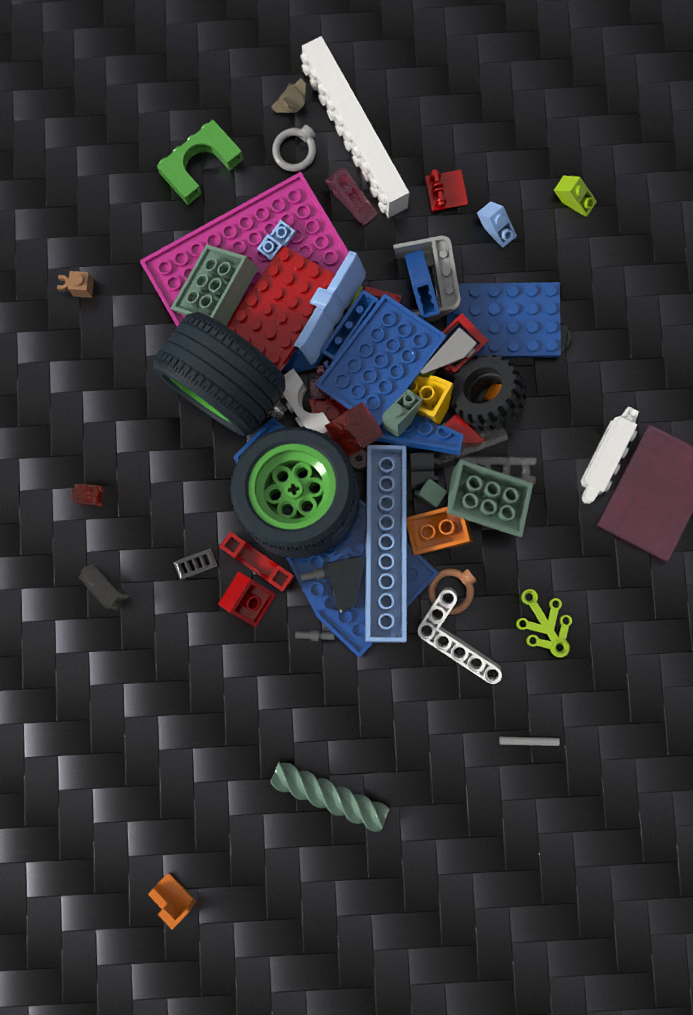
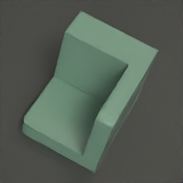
M428 479L421 490H415L413 494L429 506L437 507L447 491L433 480Z

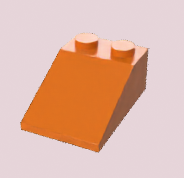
M448 507L406 517V525L414 556L473 543L468 520L447 514Z

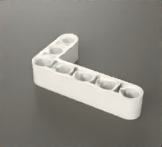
M444 588L418 627L419 637L490 684L498 683L502 678V670L496 662L441 627L457 601L456 591L453 588ZM451 593L454 599L451 602H446L443 599V595ZM439 609L443 612V616L436 618L433 616L432 611ZM428 625L432 628V632L425 634L422 631V627ZM445 636L449 642L442 645L439 643L438 638ZM457 647H462L465 653L457 655L454 650ZM478 658L482 663L479 666H474L471 664V660ZM495 669L498 671V675L490 677L488 671Z

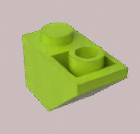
M563 176L554 189L562 203L583 216H588L597 202L581 177Z

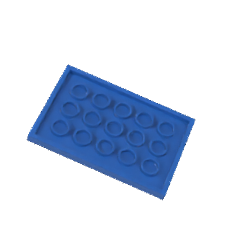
M560 282L458 283L461 304L458 309L447 315V327L462 313L488 340V343L472 358H478V356L482 355L487 357L488 354H495L496 357L500 355L505 358L561 356ZM458 325V326L447 336V341H448L449 338L457 331V329H458L459 327H460L463 331H464V329H463L460 325Z
M384 293L315 385L378 430L383 424V413L411 387L420 375V371L447 339V335Z

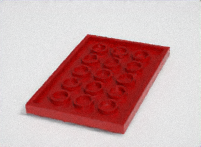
M282 246L232 315L227 327L247 340L282 371L298 348L294 344L317 307L310 304L311 299L319 287L327 290L336 274Z

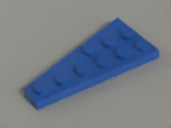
M351 411L345 429V436L460 455L464 437L463 434L444 425H437L431 422V419L423 418L419 415H415L411 425L399 437L383 428V424L376 430Z

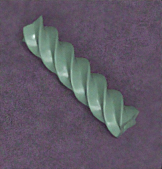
M278 762L270 784L278 791L290 792L295 798L300 800H309L312 805L318 808L327 807L332 814L337 816L345 815L349 821L355 824L364 823L369 830L374 832L382 830L389 812V808L383 803L371 802L365 795L353 794L346 787H335L328 779H317L311 772L298 771L290 763Z

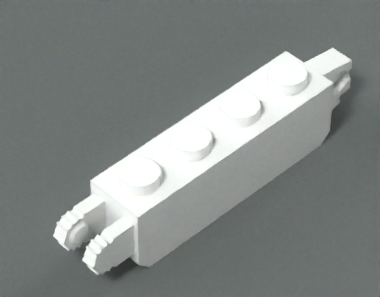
M627 407L621 416L615 417L614 420L610 421L581 479V484L585 487L582 495L584 504L593 502L598 494L600 495L604 491L607 492L612 484L610 479L613 474L616 475L620 468L618 463L621 458L626 456L629 450L627 445L629 441L632 442L637 434V431H635L637 424L635 422L639 411Z

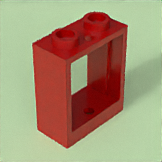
M462 313L442 333L448 336L460 325L478 345L474 348L476 350L469 358L465 356L455 367L452 364L443 367L448 374L450 372L456 374L463 365L488 343L483 334Z

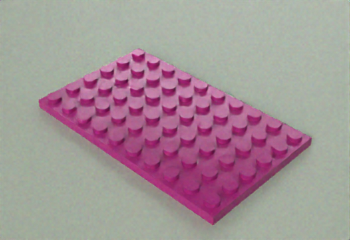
M301 172L140 260L141 265L176 326L181 323L185 316L173 311L171 307L205 246L210 245L247 256L258 268L239 302L238 308L271 262L257 248L266 235L271 234L280 220L296 231V234L285 247L334 274L337 273L349 251Z

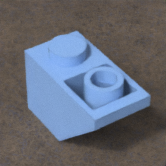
M490 202L477 212L483 227L501 247L506 246L517 237L504 206Z

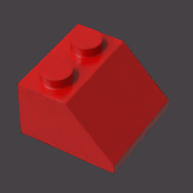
M238 571L218 605L252 626L257 627L276 594Z

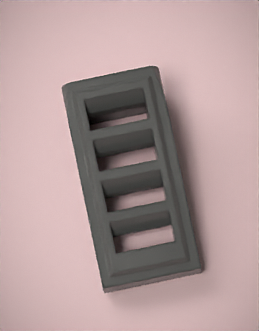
M211 548L173 562L179 579L182 581L218 566ZM205 555L208 556V559H209V562H210V565H208V566H207L206 561H205V559H204V556H205ZM197 558H200L203 566L202 568L199 567L198 562L196 560ZM190 561L193 562V565L195 567L194 571H192L191 566L189 564ZM182 564H185L188 573H184Z

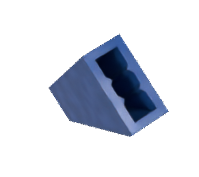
M423 249L404 254L421 318L440 314Z

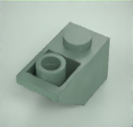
M407 389L383 413V428L399 437L411 425L423 399Z

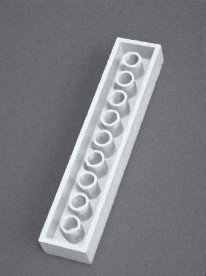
M322 36L302 45L301 59L303 62V72L306 76L309 75L311 86L314 91H318L321 104L323 106L326 105L330 120H334L336 123L335 128L338 135L343 136L347 151L352 152L355 165L361 168L362 178L370 184V192L374 198L377 197L381 212L386 213L389 218L407 209L409 191Z

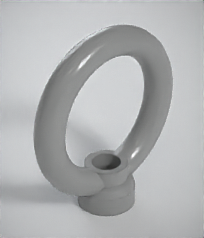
M304 125L302 129L289 128L282 131L276 137L272 148L276 163L281 168L291 172L307 168L314 160L316 154V145L313 139L316 133L307 125ZM299 136L308 144L309 152L305 160L298 164H290L282 159L280 145L287 137Z

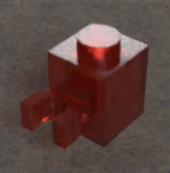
M75 484V489H72L71 493L73 503L83 506L101 507L103 488L98 485Z

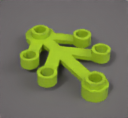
M532 589L525 590L521 595L522 602L531 607L540 624L520 618L516 622L517 628L547 634L551 641L539 639L536 635H529L526 642L532 647L548 648L556 657H565L570 651V645L566 641L569 626L572 624V618L569 615L560 617L559 623L561 628L559 636H557L554 628L558 611L562 606L561 600L558 598L550 600L549 606L551 609L547 620L537 603L538 595L536 591ZM526 594L532 595L531 601L526 600ZM555 600L559 603L557 608H554L552 605ZM564 617H567L569 619V623L567 625L563 623ZM521 620L526 622V626L523 628L519 625ZM531 637H534L536 639L535 644L530 643L529 640ZM558 644H561L563 646V649L561 651H558L556 649V646Z

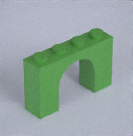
M214 120L204 124L200 131L191 135L183 145L176 147L172 154L161 159L157 165L161 176L187 205L202 194L199 185L186 172L187 163L192 156L201 152L212 153L229 170L233 169L243 160L242 151Z

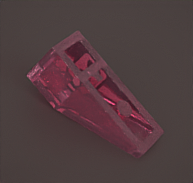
M346 168L336 170L325 180L335 196L362 225L368 223L378 214Z

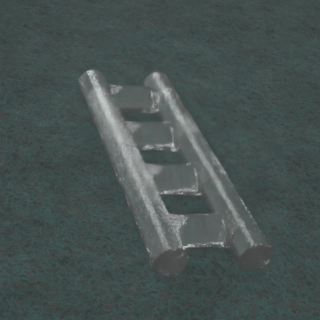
M459 457V461L463 460L473 464H482L488 469H491V465H503V474L509 476L511 465H522V476L512 477L533 484L536 483V477H529L530 465H536V458Z

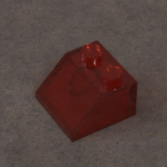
M363 402L325 425L333 440L344 450L348 458L384 435Z

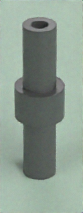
M323 567L300 574L301 581L325 579Z
M311 629V631H296L295 639H311V641H319V639L334 640L335 634L333 632H319V630Z

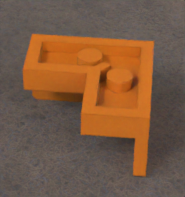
M167 873L148 893L161 908L158 915L171 929L191 911L196 902L170 873Z

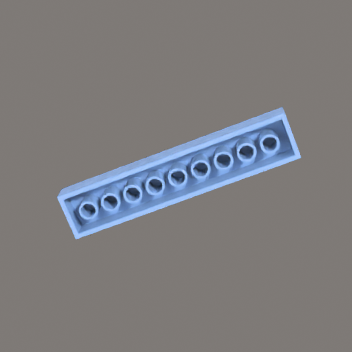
M367 445L365 642H407L406 446Z

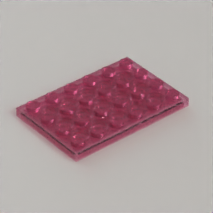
M649 424L597 526L664 561H668L693 512V446Z

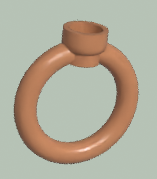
M452 568L439 571V574L428 585L430 603L433 605L437 598L435 589L438 582L444 577L454 576L459 578L465 585L466 597L461 604L453 607L448 615L459 614L466 610L473 600V584L477 581L468 569L464 572Z

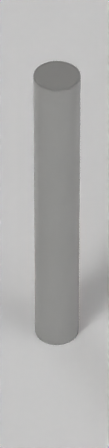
M499 737L500 745L559 746L560 744L559 738Z

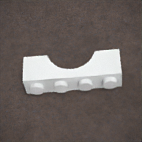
M293 368L284 375L286 388L280 397L287 399L288 402L285 404L291 413L295 411L297 414L295 419L300 427L305 426V428L316 430L328 437H332L337 432L323 412L314 414L303 409L302 401L308 389Z

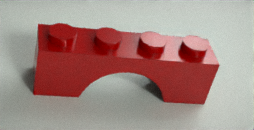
M231 531L219 546V548L282 592L286 591L295 578L294 575Z

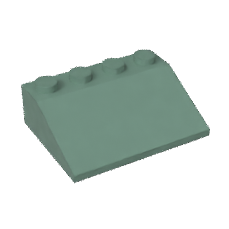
M206 245L171 309L183 316L200 312L227 326L258 268L247 256Z
M460 460L452 472L447 514L522 537L533 483Z

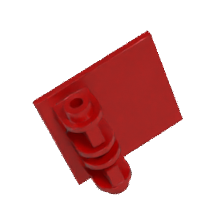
M432 170L431 175L425 176L432 211L468 205L461 170L445 173Z

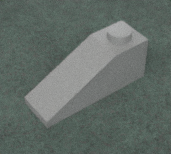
M459 327L420 371V375L428 374L458 362L465 356L469 358L476 350L473 348L476 342Z

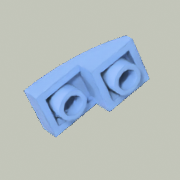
M280 220L271 234L266 235L257 250L272 261L282 246H286L296 234V231Z

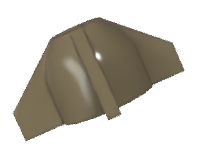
M300 78L295 84H289L271 108L276 113H297L305 103L306 83Z

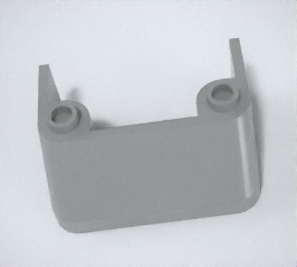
M437 236L393 245L397 259L404 258V254L423 249L427 267H432L440 314L423 318V320L426 322L437 321L459 308L461 298L452 245L448 237ZM418 311V312H413L414 314H416L417 316H419V317L421 318V315H420V312H419V311Z

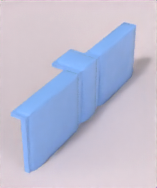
M349 251L327 290L319 287L310 301V304L317 307L294 344L295 347L301 350L310 365L317 361L321 354L320 350L334 332L335 325L341 320L344 310L350 305L365 279L366 271L355 252Z

